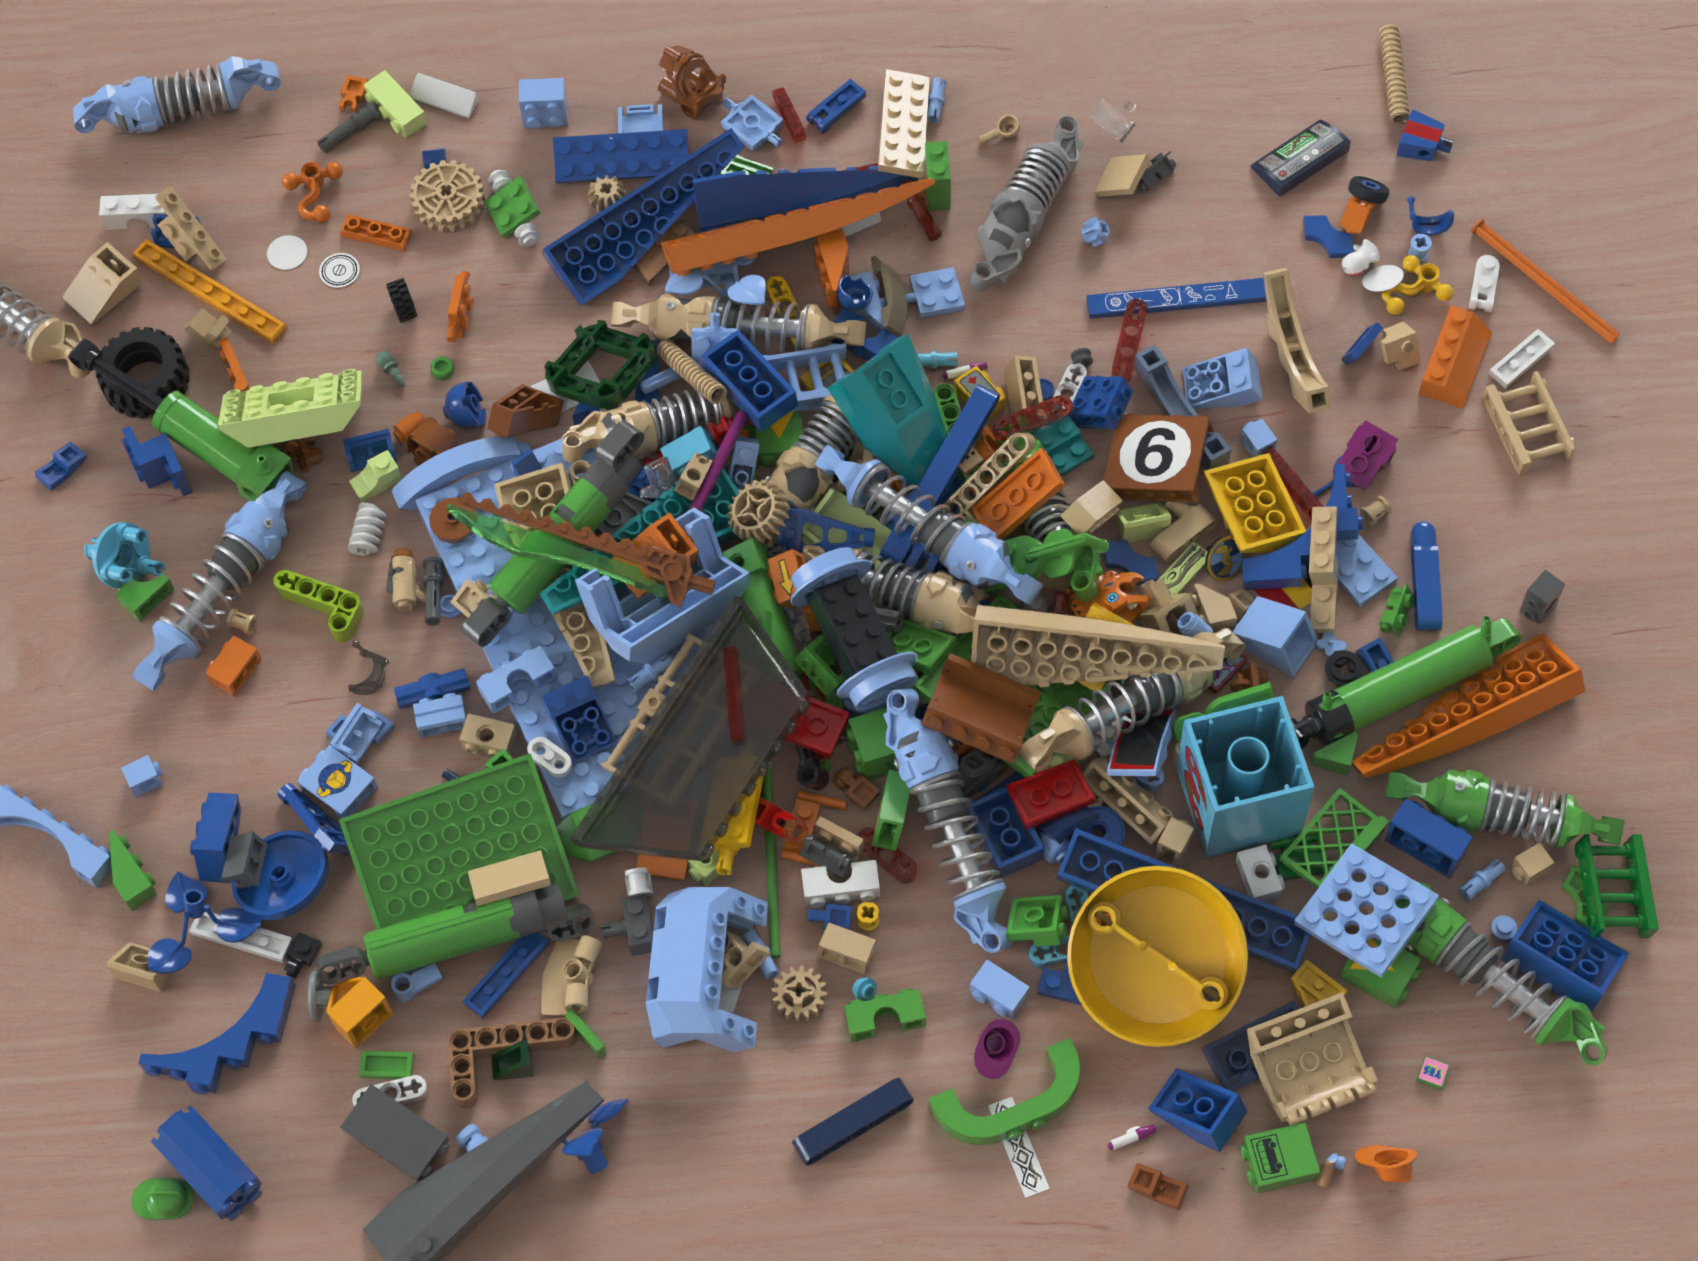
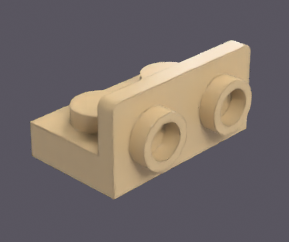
M467 579L450 603L466 617H469L484 599L493 597L496 600L498 597L495 594L493 596L488 591L489 586L483 581Z
M821 816L815 823V836L854 856L855 859L852 863L857 862L864 852V839Z

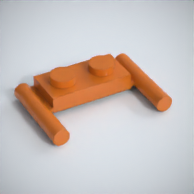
M799 790L792 815L804 821L806 825L805 831L797 842L784 841L781 858L818 866L799 855L804 847L803 841L806 836L810 837L814 834L815 823L818 820L821 805L846 810L848 801Z

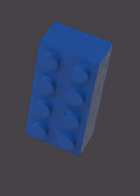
M739 330L701 356L704 370L726 388L727 396L742 412L747 414L748 419L760 432H763L798 406L796 391Z

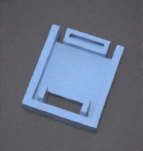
M653 104L627 106V116H623L622 107H618V133L663 131L662 104H657L658 114H654Z

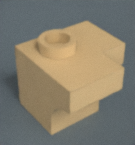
M1400 322L1383 329L1384 339L1381 340V348L1384 362L1387 364L1395 362V366L1399 370L1421 362L1417 335L1406 323Z

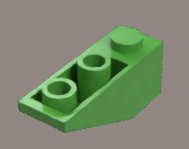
M114 830L109 832L113 884L131 911L157 895L153 888L156 882L149 872L145 874L142 872L140 867L143 866V863L137 854L130 855L127 849L131 846L123 834L118 837Z

